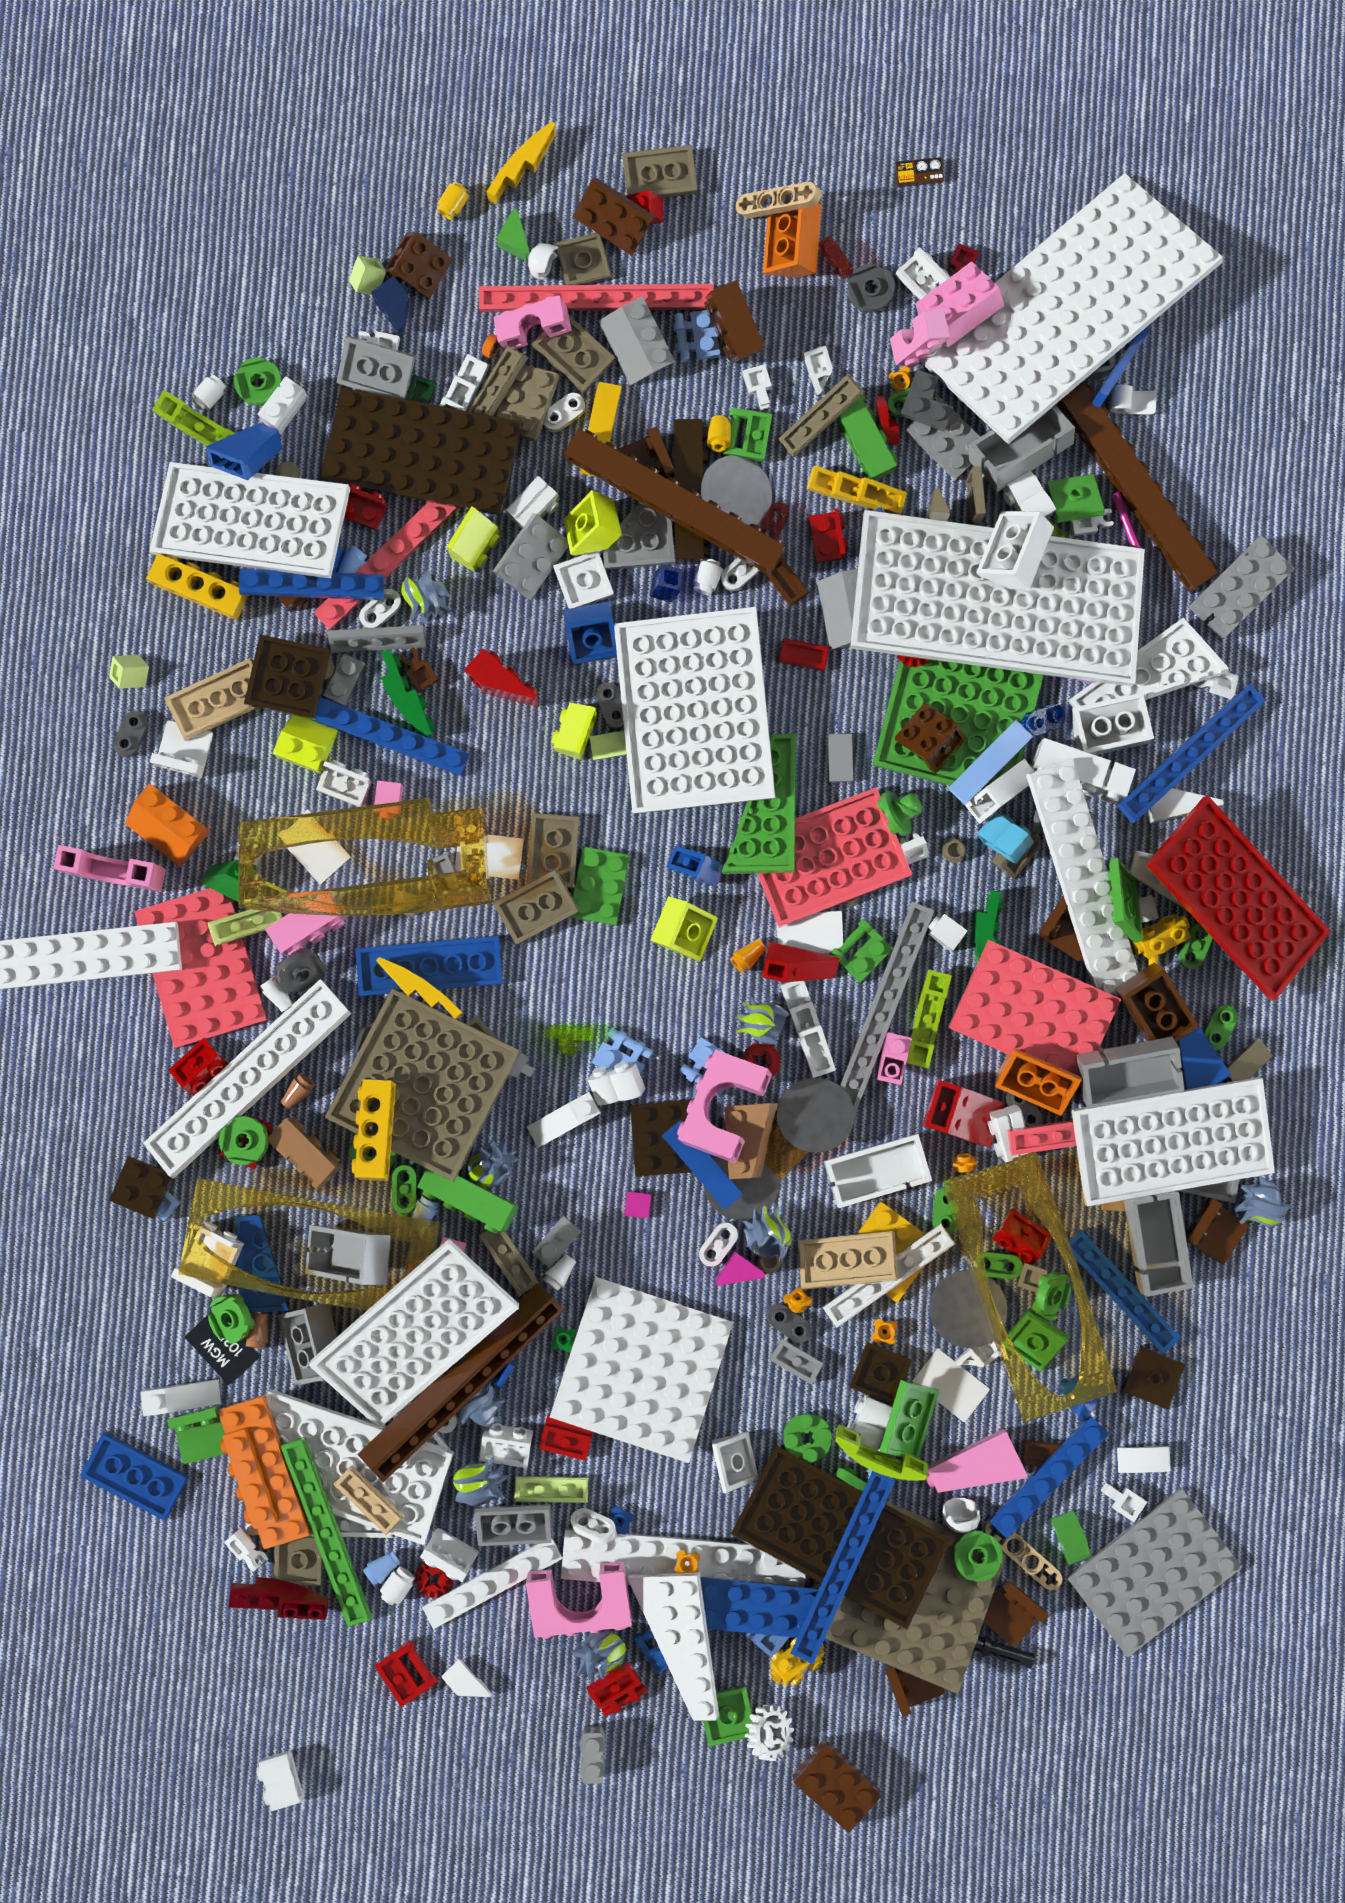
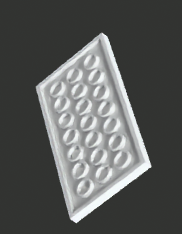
M170 462L150 552L153 555L159 553L163 556L171 555L182 559L331 578L350 487L348 484L256 473L247 481L213 467Z
M1256 1077L1187 1089L1181 1093L1073 1109L1072 1117L1084 1204L1086 1206H1093L1275 1173L1263 1078Z
M448 1239L310 1360L309 1366L373 1424L383 1426L519 1309V1303Z
M272 1389L268 1391L266 1399L281 1444L305 1436L335 1515L380 1530L333 1485L352 1465L404 1515L403 1519L389 1533L422 1545L426 1543L454 1451L425 1442L383 1483L357 1454L384 1427Z

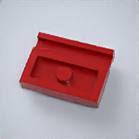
M548 1413L539 1449L586 1461L593 1431L550 1418V1413Z

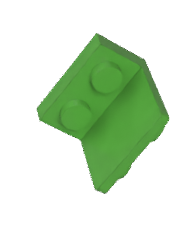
M221 1405L176 1415L167 1419L169 1429L175 1428L183 1464L224 1454L221 1450L220 1442L223 1440L222 1436L225 1432L217 1412Z

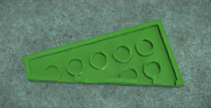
M796 734L771 735L770 747L776 798L747 801L737 828L735 840L730 847L728 859L722 869L723 874L795 873Z

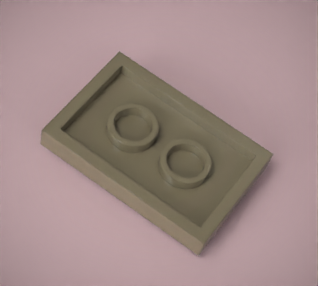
M692 145L622 153L627 195L651 190L661 198L697 194Z
M569 316L572 331L551 338L544 331L532 343V347L584 394L613 364L615 357Z
M524 365L502 400L496 417L521 421L523 427L520 438L537 442L560 378L558 373Z
M532 813L526 884L557 869L566 887L574 889L580 817Z
M557 869L544 874L493 902L515 944L532 937L579 911Z

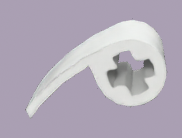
M1114 385L1111 390L1110 411L1117 414L1152 415L1156 411L1157 392L1155 390L1133 391V387L1129 385Z

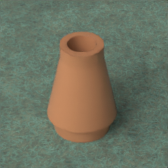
M301 1073L297 1077L294 1076L281 1103L292 1110L299 1102L313 1092L314 1082Z
M254 1313V1328L249 1331L248 1336L244 1339L246 1340V1347L265 1349V1345L268 1344V1315Z

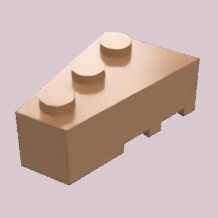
M779 1103L724 1107L726 1131L740 1136L745 1141L736 1164L728 1161L729 1179L761 1177L768 1150L767 1144L773 1129L774 1115Z
M285 1118L268 1137L269 1143L286 1160L297 1167L296 1170L301 1175L304 1174L308 1177L315 1189L323 1188L341 1169L342 1166L338 1163L340 1158L331 1150L327 1153L321 1147L323 1144L321 1140L314 1134L309 1136L304 1132L305 1126L298 1119L294 1118L291 1120L290 1118Z

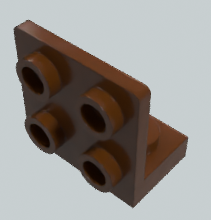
M417 231L408 232L385 267L386 275L390 278L393 276L401 278L425 298H431L452 263V258Z
M657 426L648 429V437L618 448L617 451L624 455L629 453L639 460L638 463L643 466L650 465L659 471V475L666 479L667 477L674 478V468Z
M926 703L918 709L895 736V740L921 757L929 770L935 774L967 739L957 723Z
M1063 895L1039 930V935L1041 939L1076 961L1081 962L1083 959L1082 952L1068 911V905Z
M1208 1198L1186 1231V1241L1218 1263L1225 1264L1249 1225L1246 1222L1241 1224V1219L1221 1207L1222 1204Z
M1006 1578L992 1595L983 1622L1008 1644L1016 1647L1038 1619L1044 1623L1049 1615L1039 1604L1011 1580Z
M882 1663L902 1717L911 1714L909 1707L945 1694L944 1688Z

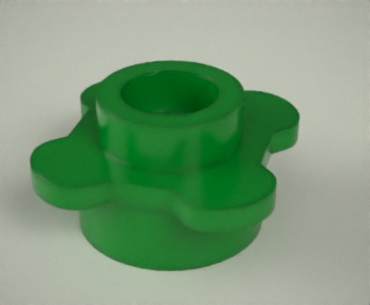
M556 1326L553 1330L555 1333L554 1339L550 1342L553 1349H564L567 1353L571 1352L573 1340L576 1338L577 1332L574 1329L568 1330L563 1329L562 1326ZM565 1337L566 1341H562L561 1338Z

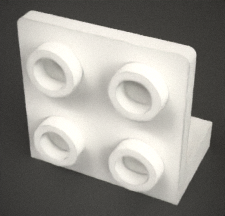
M167 721L158 754L152 753L150 763L156 767L202 778L214 734L212 731H206L185 741L176 722Z

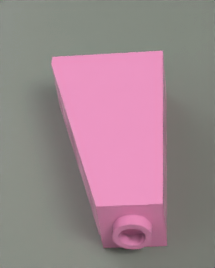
M1001 1429L929 1464L926 1481L930 1488L935 1487L937 1492L1024 1479L1028 1475L1007 1432Z

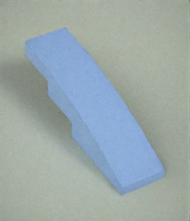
M1015 720L948 789L966 805L1033 736Z

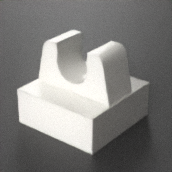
M913 833V840L906 842L904 837L900 839L901 848L908 865L929 857L927 843L923 836L920 837L917 833Z

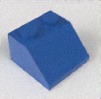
M609 601L563 610L573 664L617 657L615 629Z

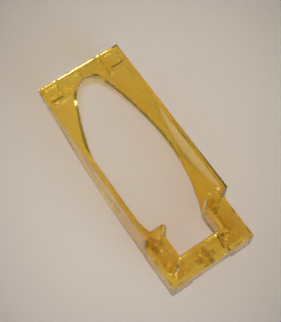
M430 798L239 822L238 905L240 908L280 913L367 916L419 913L492 904L488 873L487 822L483 809L481 807L434 813ZM376 839L412 843L438 849L460 846L462 871L437 874L433 860L430 859L427 861L428 876L296 893L263 879L254 871L253 863L255 859L265 853L289 847L336 840Z
M1036 1151L1013 1158L1012 1161L943 1181L942 1188L958 1230L957 1239L1023 1423L1116 1393V1386L1094 1314ZM1019 1187L1027 1207L1025 1216L1028 1219L1038 1217L1057 1244L1077 1298L1081 1324L1080 1373L1075 1388L1067 1395L1052 1393L1041 1384L1018 1353L1001 1322L986 1275L983 1255V1219L976 1202L978 1200Z
M197 1178L178 1274L255 1291L367 1311L394 1287L370 1285V1288L361 1290L317 1292L269 1282L236 1267L207 1247L200 1236L202 1222L217 1212L262 1205L299 1206L330 1212L355 1221L377 1233L390 1235L392 1240L410 1242L403 1279L434 1252L440 1222L432 1219L391 1213L389 1210Z

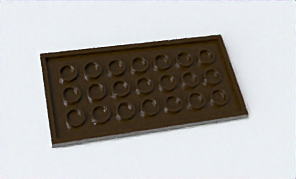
M341 387L320 479L324 482L340 484L353 483L365 490L467 510L474 507L479 512L503 516L523 423L511 419Z
M776 1446L731 1535L822 1584L863 1492ZM885 1504L844 1596L907 1630L951 1539Z

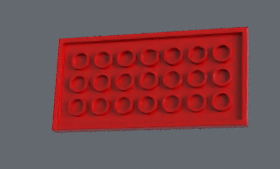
M1209 795L1202 797L1146 864L1270 1001L1276 1000L1331 932Z

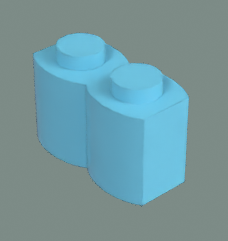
M994 813L977 835L988 847L1016 864L1034 843L1030 836L1032 833L1022 824L1019 827L1015 825L1014 820L1008 815L1003 814L1001 816L998 813Z

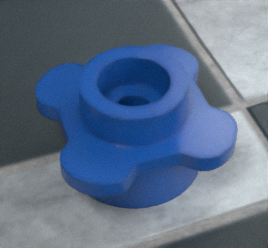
M615 1506L611 1509L612 1514L609 1519L614 1522L618 1534L625 1535L628 1531L629 1523L634 1519L633 1514L621 1510L619 1506ZM620 1518V1519L622 1520V1522H621V1523H618V1522H617V1519Z

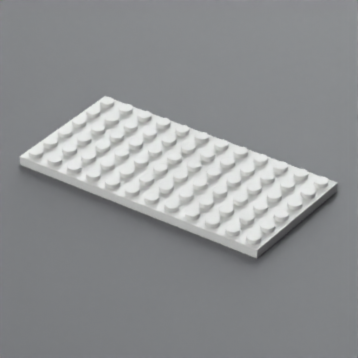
M1124 173L995 282L1000 288L1004 307L949 348L942 343L940 348L934 349L930 356L921 359L920 362L931 373L939 377V380L1009 444L1223 262V256Z
M869 510L864 511L851 649L1131 687L1135 685L1145 549L1050 536L1030 589H1009L978 576L976 573L994 528Z

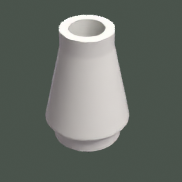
M277 975L261 985V988L264 990L262 993L281 1012L293 1005L289 995L279 985Z
M564 1254L557 1263L544 1273L546 1276L543 1278V1281L556 1291H559L561 1287L564 1288L576 1261Z

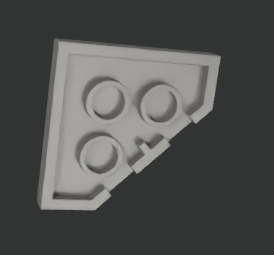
M639 502L633 511L620 523L622 535L608 549L603 550L605 570L675 564L672 522L669 518Z

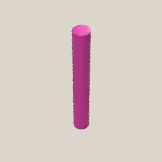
M1116 492L1111 497L1131 547L1142 549L1121 493Z

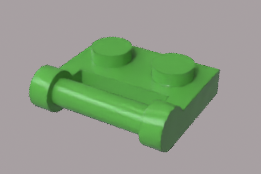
M731 408L729 417H731V445L723 451L722 455L725 457L741 456L749 460L764 462L772 414ZM740 419H746L747 425L743 448H736Z
M864 919L858 923L859 926L848 936L841 947L838 949L834 948L830 952V955L840 957L839 964L859 983L894 949ZM865 933L871 938L849 960L843 956Z

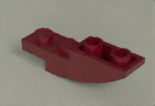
M256 1577L255 1584L231 1583L229 1608L278 1610L277 1618L327 1620L329 1599L307 1587L284 1580Z

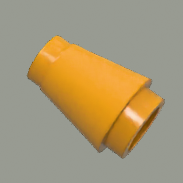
M756 939L733 953L734 956L730 960L741 973L746 970L749 971L763 952L766 951V947L759 939Z

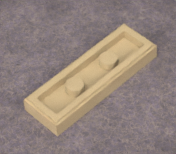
M352 1465L333 1484L385 1535L404 1517Z

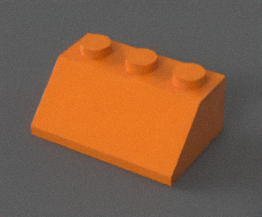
M792 199L786 200V201H784V203L787 204V203H789ZM817 203L815 206L768 215L763 274L799 278L816 273L821 204Z
M150 783L135 800L125 822L127 826L180 868L211 832Z
M1014 1048L1007 1054L998 1071L995 1087L1062 1116L1082 1081V1077Z

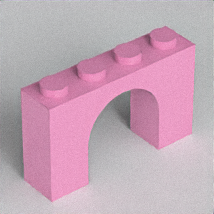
M58 845L53 868L71 876L162 892L166 872L165 868L155 863L135 859L123 861Z
M715 1050L713 1055H710L706 1061L705 1068L707 1070L704 1077H701L697 1083L695 1099L689 1102L687 1118L685 1122L680 1124L678 1129V1139L685 1145L736 1164L745 1141L736 1134L712 1125L709 1119L710 1102L718 1092L730 1087L741 1088L764 1096L772 1073L767 1068Z
M625 1562L600 1564L599 1578L602 1599L593 1609L584 1612L569 1610L559 1602L555 1592L552 1569L528 1572L526 1588L534 1638L542 1637L548 1639L555 1635L566 1634L567 1636H573L579 1632L590 1631L591 1633H598L605 1629L623 1630L631 1627L632 1608Z

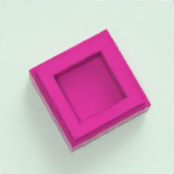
M627 1191L625 1216L649 1218L651 1194Z

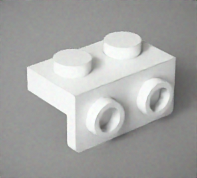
M920 247L915 251L913 257L901 266L895 274L919 299L925 297L950 278L948 272L940 268L933 261L932 256L924 252Z
M332 760L331 763L325 761L323 765L325 768L316 790L362 808L372 783L367 778L368 774L358 769H354L353 772L345 769V764Z
M437 1528L420 1558L424 1559L425 1563L430 1567H437L444 1571L449 1578L463 1582L479 1552L444 1530Z

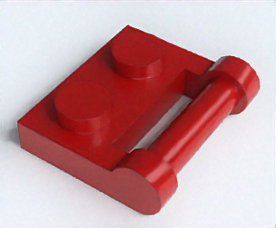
M412 1639L374 1665L401 1707L439 1681L435 1674L432 1675L414 1648L416 1645ZM405 1653L424 1680L419 1685L400 1658Z

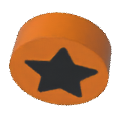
M490 334L483 344L482 354L489 359H493L500 348L497 335Z

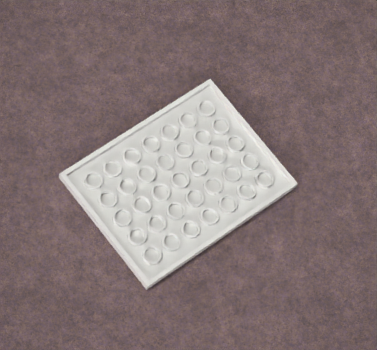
M749 607L615 623L614 629L632 813L637 814L776 798L757 608Z

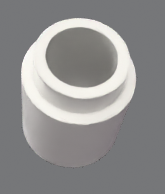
M211 375L209 378L206 377L191 393L194 397L192 402L201 410L204 408L210 410L224 395L225 384L215 375Z
M713 559L701 561L693 582L695 584L693 589L696 592L711 596L712 592L716 590L723 569L719 567L720 563Z
M400 1566L397 1570H393L380 1589V1592L383 1594L381 1598L390 1605L394 1603L400 1604L413 1586L414 1575Z

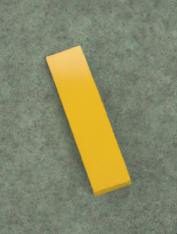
M551 121L532 135L510 157L488 188V201L497 205L507 185L516 189L526 169L534 173L536 172L557 133L554 122Z
M598 382L588 430L594 433L599 441L611 443L622 386ZM580 468V474L591 475Z
M816 465L812 467L807 485V490L873 510L882 507L883 512L897 515L902 514L907 495L905 491L866 477L861 479L841 471L836 473Z
M379 957L376 960L409 997L418 992L432 1008L441 1003L456 1020L464 1014L446 995L426 980L402 966Z

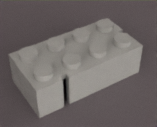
M1054 405L1009 444L994 430L969 444V461L974 467L981 466L984 479L997 493L1011 481L1051 459L1053 452L1057 455L1073 445L1075 427Z
M1260 535L1189 608L1203 622L1213 614L1215 618L1207 626L1223 640L1295 568Z
M1173 1037L1103 1049V1054L1101 1055L1098 1051L1076 1055L1079 1076L1082 1077L1080 1082L1082 1099L1087 1107L1185 1092L1183 1074L1180 1069L1182 1068L1180 1049Z
M1171 1191L1124 1200L1133 1263L1135 1267L1139 1268V1270H1135L1138 1292L1148 1297L1193 1288L1179 1192Z
M309 1225L308 1247L330 1248V1252H307L305 1274L361 1285H386L390 1235L338 1226Z

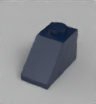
M393 276L373 290L371 295L374 302L402 337L405 335L410 305L407 294L410 292L403 281L398 282Z

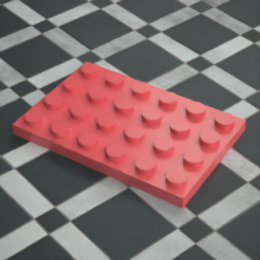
M877 787L795 818V873L757 874L778 928L912 876L896 834L894 835L888 827L889 820L886 814L882 813L878 807L877 801L881 799Z
M209 888L134 911L138 926L178 922L182 970L152 973L174 1048L199 1042L202 1038L209 1039L268 1021L244 938L215 946L208 927V922L236 914L231 898Z
M988 940L948 1027L1006 1054H1009L1015 1048L1079 1076L1076 1055L1098 1051L1121 999Z

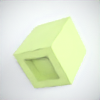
M358 255L349 281L356 292L371 295V292L383 283L387 271L379 259Z
M139 655L113 656L109 677L119 689L145 687L149 666Z

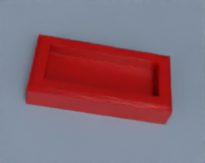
M783 638L778 662L825 672L829 647Z

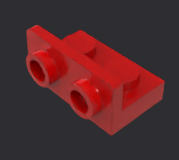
M348 483L350 493L344 519L378 531L388 507L386 500L383 499L384 496L374 491H370V494L361 491L362 488L358 485Z
M838 508L833 509V512L810 515L809 523L816 564L844 560L845 552H849L847 537L843 538L842 529H845L844 516L839 515Z
M202 1038L168 1071L182 1089L195 1096L229 1063L218 1054L207 1039Z
M1012 1208L992 1240L997 1242L1002 1248L1012 1252L1023 1262L1033 1265L1043 1255L1052 1234Z

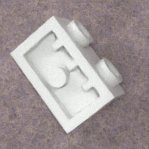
M498 1423L485 1427L479 1461L488 1462L493 1457V1463L496 1464L502 1463L504 1465L527 1468L533 1430L523 1427L503 1426Z

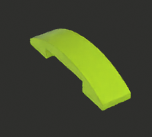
M165 390L162 391L152 409L154 413L205 446L235 434L228 428L221 427L185 405V402Z
M928 969L910 1036L912 1039L906 1063L929 1069L941 1013L952 975Z
M840 1424L838 1425L836 1442L845 1453L862 1466L891 1478L913 1481L926 1480L928 1476V1463L908 1454H905L903 1460L900 1461L860 1443V1433Z

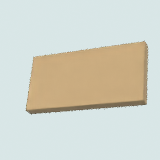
M251 658L164 697L185 741L257 708L244 704L253 666Z
M894 1231L798 1240L801 1289L803 1290L898 1281Z

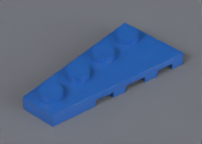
M261 1215L235 1216L237 1240L244 1243L237 1259L238 1290L249 1312L288 1311V1303Z

